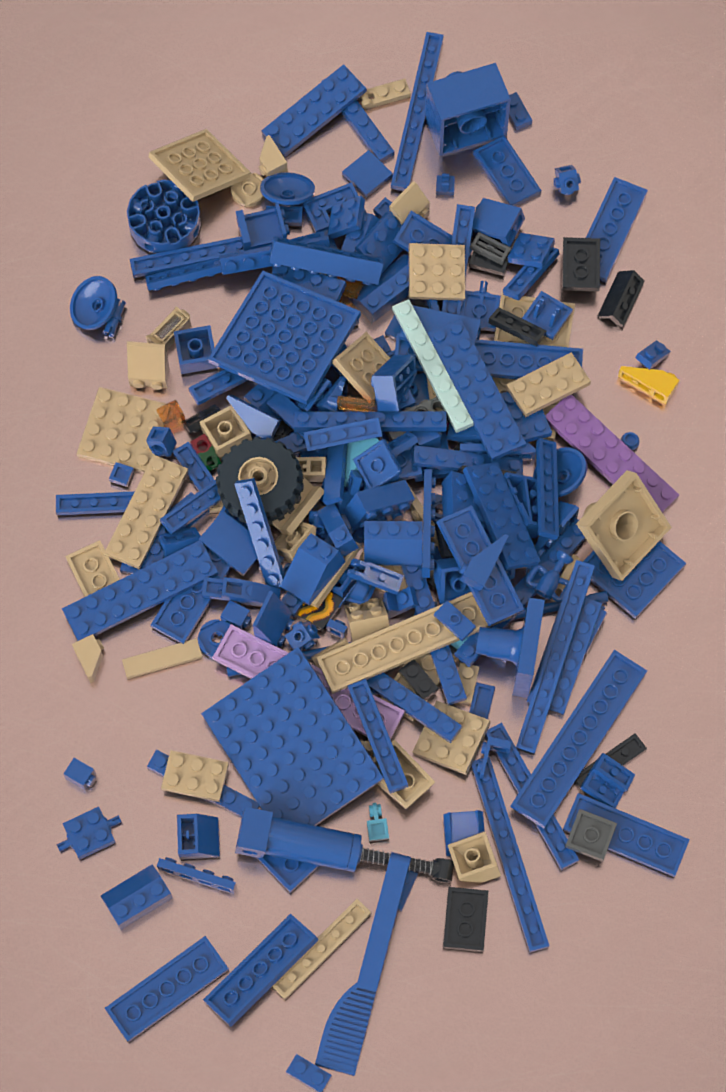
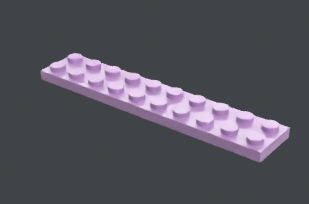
M231 624L212 658L214 661L252 679L287 655L288 652ZM311 664L352 729L367 737L348 688L332 694L322 670ZM373 695L391 740L405 710Z

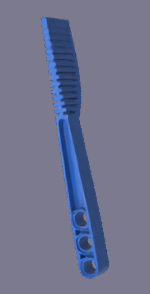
M391 852L358 982L342 995L329 1015L315 1062L317 1066L355 1076L411 862L410 856Z

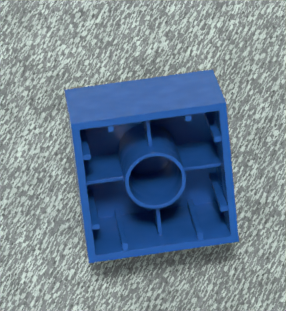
M496 63L466 72L456 71L450 73L445 78L427 83L425 121L439 156L493 141L503 135L507 136L511 98Z

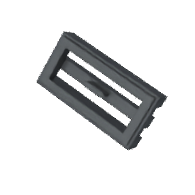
M478 232L470 246L471 250L503 265L504 260L511 251L510 247ZM479 239H481V240H483V241H485V242H487V243H489V244H491V245H493V246H495V247H497V248H499V249H501V250H503V251H505V252L503 253V252H501V251L495 249L494 247H492V246H490V245H487V244H485V243L479 241Z

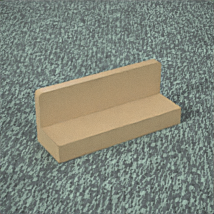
M303 479L304 490L300 494L301 500L299 504L294 505L295 510L291 514H285V518L281 521L278 519L272 521L273 525L283 535H292L324 494V489L321 486L314 487L308 480Z

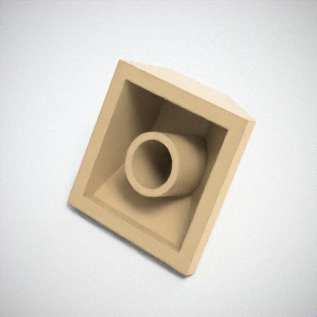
M301 522L292 535H283L281 533L274 541L278 555L284 557V560L288 563H291L298 548L310 533L316 536L315 526Z
M486 832L448 845L460 881L483 883L501 876Z

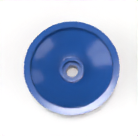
M284 172L270 175L263 179L260 191L272 203H279L282 206H294L311 199L315 193V185L309 178L303 175Z
M93 276L84 280L76 288L70 302V315L77 326L85 330H94L103 326L111 318L117 305V291L114 284L105 277Z
M569 447L557 449L558 497H562L577 489L587 473L585 457L580 451ZM537 465L533 473L535 478H537Z

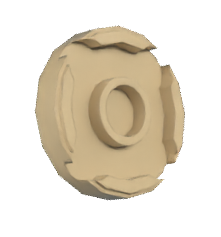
M251 173L250 178L232 185L231 194L234 201L245 207H253L260 204L265 199L260 191L263 177L259 174Z

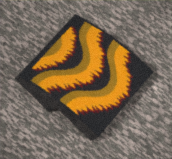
M330 591L319 608L304 603L295 617L302 622H311L318 630L323 632L329 619L333 618L344 599Z

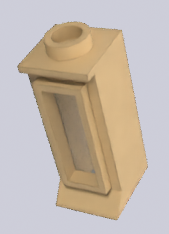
M175 307L165 320L150 335L146 336L147 343L165 344L167 351L175 342L174 331L185 330L191 326L188 312Z

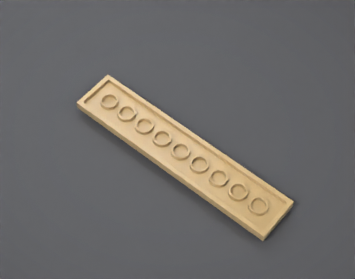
M472 592L449 601L476 626L468 636L479 632L480 627H491L488 626ZM443 604L316 657L332 694L348 688L350 684L364 679L367 680L459 641L460 639L434 617V613ZM512 616L509 617V618H506V619H504V620H502V621H500V622H498V623H501V622H503V621H506V620L512 618Z

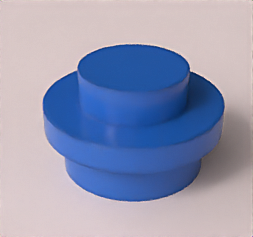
M627 432L621 437V441L631 450H635L639 446L640 440L635 433Z

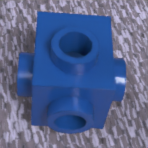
M573 165L554 168L556 178H553L555 189H558L564 195H570L574 191L579 190L578 184H581V179Z
M302 621L292 626L293 630L285 635L293 650L297 647L301 650H309L316 645L315 641L320 638L314 624L311 622L303 623Z

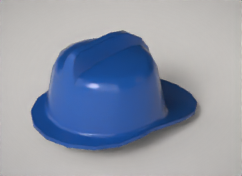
M357 580L340 604L339 609L346 601L357 604L369 601L375 587Z

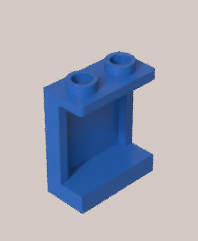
M483 198L480 204L477 205L474 213L471 236L475 237L480 232L486 236L500 239L502 244L510 247L525 220L522 208Z
M275 203V208L246 215H244L243 210L236 211V220L244 251L270 245L274 236L287 239V235H290L288 224H284L283 219H286L284 208L280 209L279 203Z

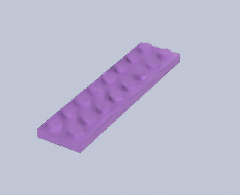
M572 394L563 398L545 415L549 426L574 449L580 451L585 459L611 484H614L626 470L637 473L662 513L679 497V494Z

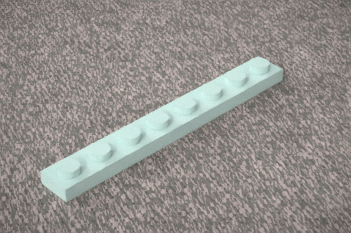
M408 299L392 306V311L444 411H446L455 432L458 433L472 427L473 421L410 300Z

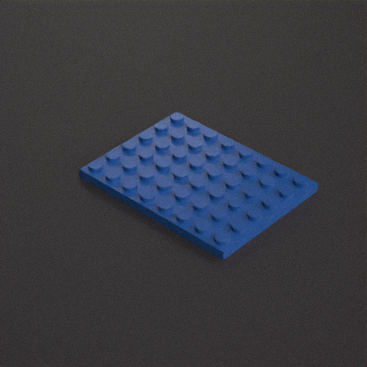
M299 647L201 713L261 809L273 812L272 817L316 826L384 780L379 768Z

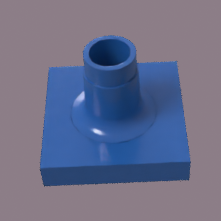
M529 597L523 627L519 630L493 627L479 628L475 654L510 661L516 666L512 696L528 698L534 675L545 602L542 599Z

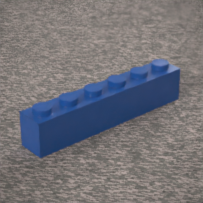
M276 236L273 237L269 255V262L276 267H283L284 265L296 271L304 269L309 270L308 272L318 275L323 273L333 278H337V276L343 277L350 282L358 280L369 286L379 284L383 267L382 258Z

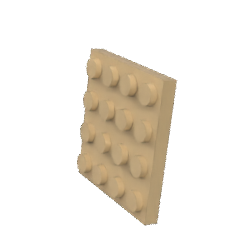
M207 129L149 152V158L192 202L248 179L251 174Z
M99 387L77 451V457L113 466L118 462L133 467L134 471L145 473L153 455H155L149 448L146 439L153 426H166L171 405Z

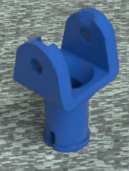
M312 508L309 512V524L315 526L316 535H322L325 532V526L317 511H313Z

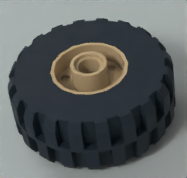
M254 437V440H242V444L232 446L230 448L231 452L224 454L222 457L223 463L218 465L216 485L221 501L234 518L238 517L241 522L246 523L234 484L239 480L255 478L269 525L273 524L272 521L278 519L281 521L285 518V514H291L295 510L294 505L299 504L301 500L300 494L304 490V477L300 463L291 449H287L286 445L280 441L276 443L273 438L267 437L266 440H263L261 437Z

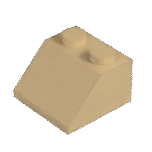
M413 181L391 203L389 211L403 224L410 211L426 218L430 213V202L417 183Z

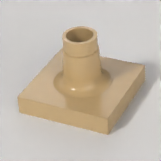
M628 470L597 502L591 503L586 507L583 517L576 523L612 578L621 581L672 528L637 473Z

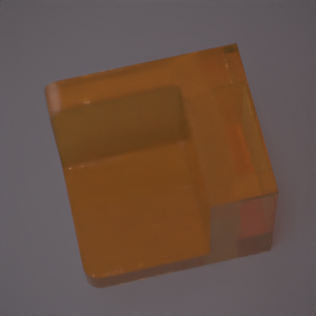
M176 399L156 409L163 422V426L169 427L170 430L183 424L182 421L185 420V415Z

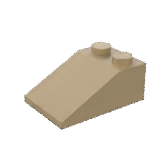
M127 341L129 384L135 388L151 387L156 390L167 388L169 363L165 344Z
M394 739L392 745L409 787L390 794L385 780H382L377 785L407 809L434 785L435 781ZM374 757V758H373V761L375 762V764H376L377 767L379 768V765H378V763H377V760H376V758Z

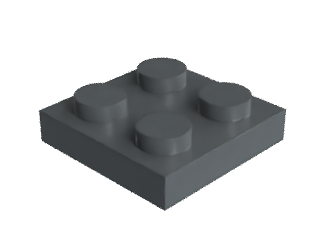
M579 809L565 847L603 862L617 823Z

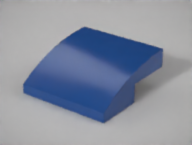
M602 753L586 776L580 789L599 802L616 808L623 793L628 790L635 774L605 753Z

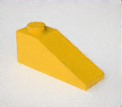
M621 366L618 374L619 378L664 404H667L679 384V379L674 374L667 373L664 370Z

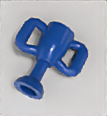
M557 550L556 558L558 561L553 570L548 571L540 564L532 566L525 578V582L529 587L535 588L534 591L541 597L548 600L552 598L555 602L561 603L569 580L560 578L559 573L565 564L572 563L574 559L567 553ZM540 570L543 576L538 583L532 582ZM559 584H563L565 588L558 597L555 591Z

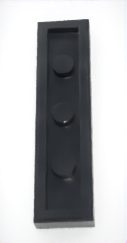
M634 733L607 752L606 755L622 766H625L645 752L647 747L637 734ZM596 761L584 768L574 782L579 789Z

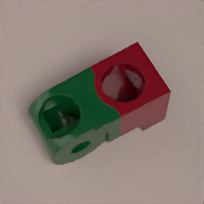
M205 434L190 441V445L209 472L218 468L221 461Z

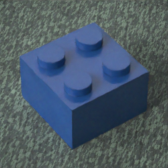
M210 325L174 331L181 374L218 368V366L208 361L210 354L215 348Z

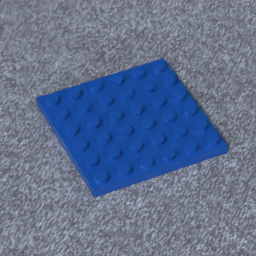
M262 271L210 354L208 361L213 365L308 405L331 367L332 361L338 355L359 320L361 311Z

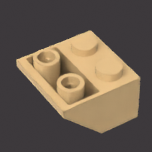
M371 598L363 604L350 603L344 606L352 642L389 627L388 614L382 598Z

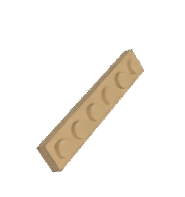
M356 899L318 937V941L272 988L286 1000L372 914L371 911Z

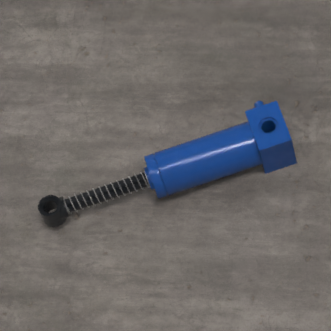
M245 807L235 849L236 854L263 858L265 854L355 872L356 866L361 860L362 862L367 861V863L373 862L372 864L388 865L391 854L389 852L384 853V851L379 852V850L374 851V849L369 850V848L364 849L363 844H361L362 835L274 818L272 817L273 812ZM411 858L409 871L428 873L435 881L451 883L454 863L452 860L436 858L432 861Z

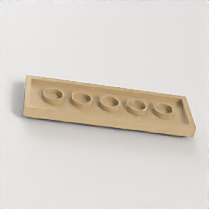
M153 455L104 552L105 556L140 570L162 526L160 518L169 512L189 472L188 468Z

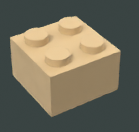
M232 405L200 421L202 432L207 436L220 461L225 453L229 454L231 452L230 448L232 446L242 444L241 441L248 439V441L252 440L250 431Z

